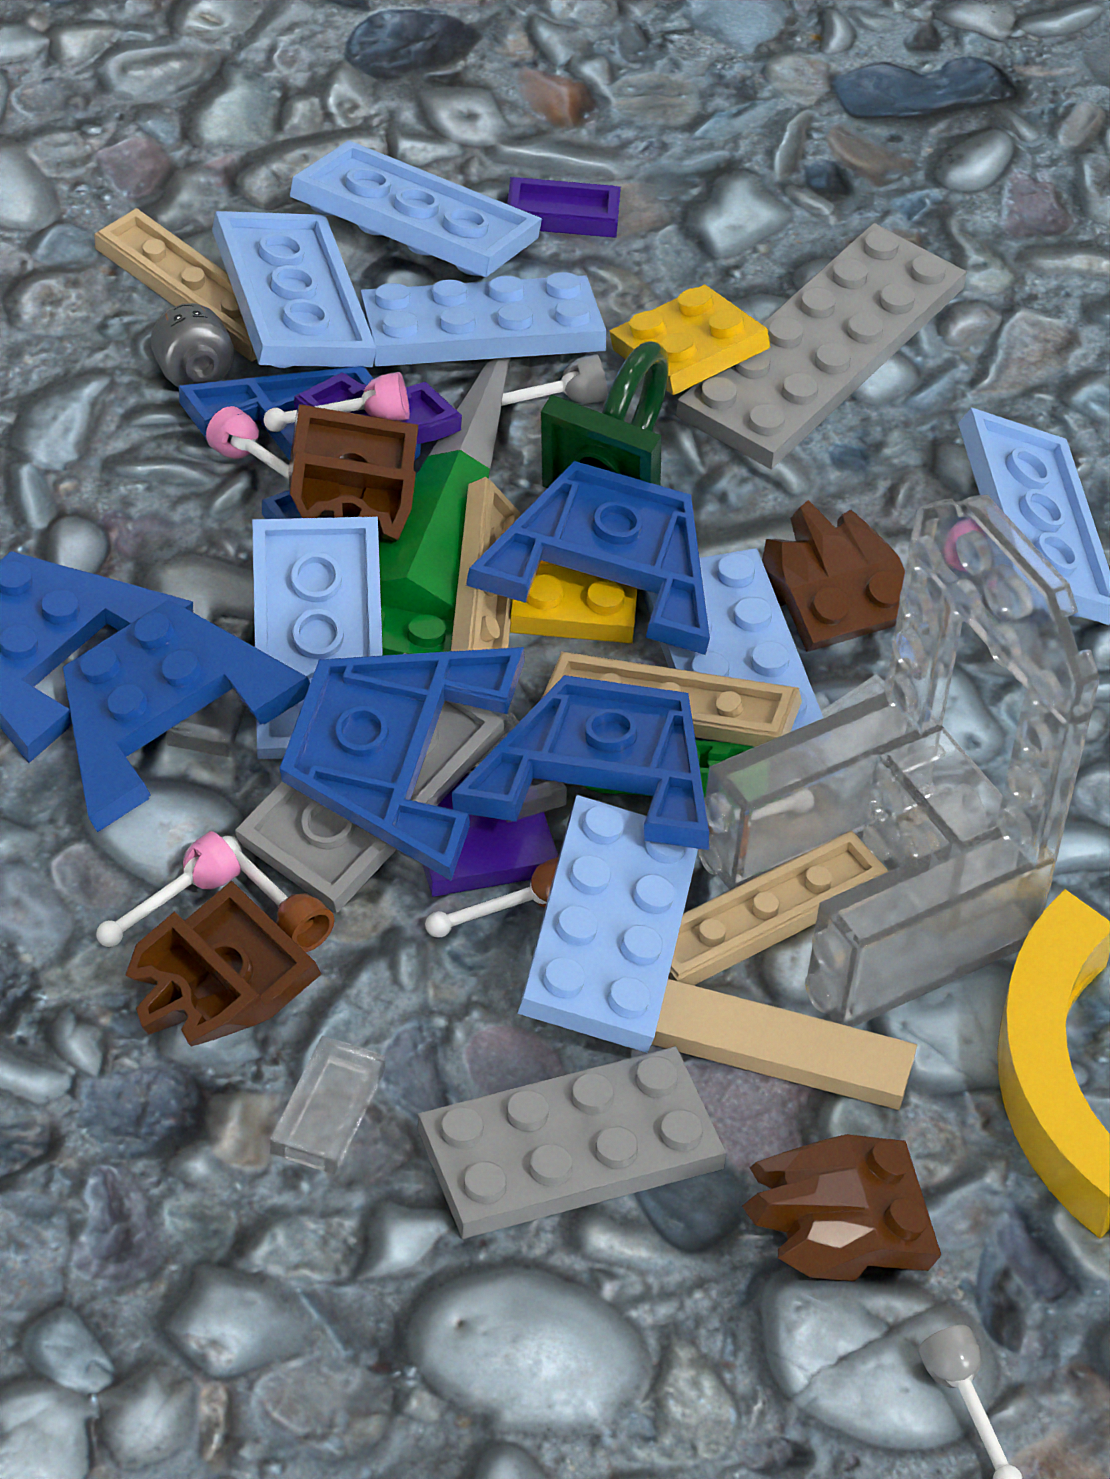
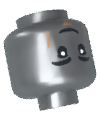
M197 303L180 304L168 309L159 317L152 329L151 348L164 376L177 387L180 385L220 381L227 374L233 363L234 346L221 319L208 307Z

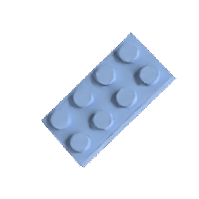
M350 140L293 176L290 197L309 204L311 209L317 213L335 215L357 224L362 231L368 234L384 235L406 244L408 249L414 253L427 256L433 255L456 265L457 269L461 272L473 276H489L537 240L542 222L540 217Z
M215 212L212 231L259 365H271L278 368L328 366L334 369L357 366L373 367L377 347L326 215Z
M559 272L551 274L547 278L536 279L500 276L489 282L463 283L458 280H442L434 285L412 287L388 283L379 286L377 289L361 290V309L377 347L374 358L375 366L606 351V328L587 275L577 276L572 273Z
M971 407L959 421L958 425L1010 595L1025 602H1035L1064 611L1074 617H1084L1109 625L1110 569L1067 439Z
M378 517L252 519L255 647L308 677L310 683L319 659L382 656ZM304 700L265 725H260L256 720L258 759H282L284 757Z
M757 548L701 557L700 566L710 634L707 652L704 655L660 642L668 667L798 687L802 702L784 750L825 743L827 730L825 720ZM640 589L651 617L658 594ZM695 737V740H699V741L722 742V741L709 740V739H703V738H697V737ZM755 747V748H757L758 750H760V751L762 752V754L773 753V752H778V751H779V750H772V749H766V748Z
M576 795L517 1014L648 1053L657 1028L698 849L644 841V822L647 816Z

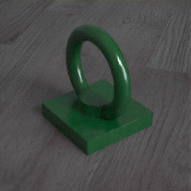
M648 341L640 344L630 353L613 381L601 413L551 394L541 410L543 487L548 488L574 461L661 486L662 435L652 431L662 407L669 375L668 355L662 345L657 342ZM644 377L641 395L631 423L624 422L631 400Z

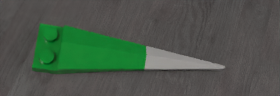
M510 357L488 360L457 409L462 415L461 430L438 439L416 474L412 509L398 541H389L381 538L380 533L378 535L382 656L451 651L468 485L484 477L489 479Z

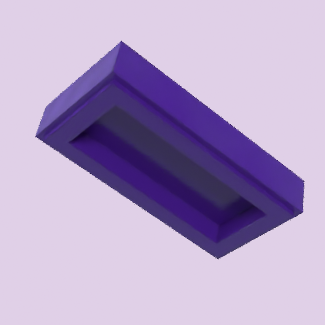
M510 177L507 204L542 218L540 231L617 238L621 186Z

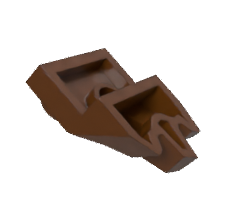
M299 404L295 417L288 476L290 495L301 517H378V531L381 538L397 542L412 509L416 471H413L419 425Z
M808 500L790 518L796 541L766 539L762 557L763 565L779 606L787 605L806 652L914 621L922 612L900 557L889 544L852 510L839 517L837 527L835 528Z
M231 880L185 921L174 911L141 939L135 946L125 976L133 980L156 985L136 1007L141 1026L147 1034L150 1035L185 1022L181 1030L188 1044L192 1047L271 1019L321 975V972L316 962Z
M845 1134L757 1161L749 1167L757 1182L771 1189L754 1195L742 1205L743 1209L754 1225L787 1233L788 1240L778 1248V1259L808 1277L855 1282L867 1266L929 1271L941 1257V1251L907 1143L904 1140Z

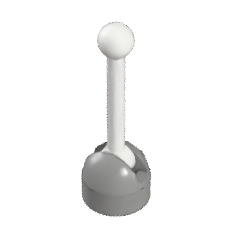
M597 354L579 358L569 363L560 381L503 393L501 406L564 392L571 400L578 403L591 404L604 401L607 398L608 390L601 360Z
M956 1325L929 1336L921 1343L918 1349L926 1370L937 1383L949 1388H959L996 1470L993 1479H1022L1021 1472L1015 1466L1009 1465L971 1382L980 1369V1359L982 1356L972 1329L967 1325Z

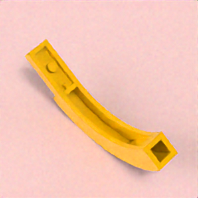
M1064 889L1043 911L1033 925L1017 955L1000 1022L997 1046L998 1079L1005 1111L1014 1135L1030 1165L1048 1190L1070 1214L1100 1239L1110 1230V1133L1091 1110L1076 1080L1067 1048L1066 1019L1071 1007L1082 991L1107 966L1110 955V921Z

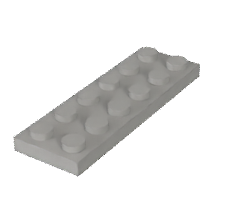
M873 223L762 323L768 329L771 348L691 387L678 399L676 417L772 470L964 289L967 271Z

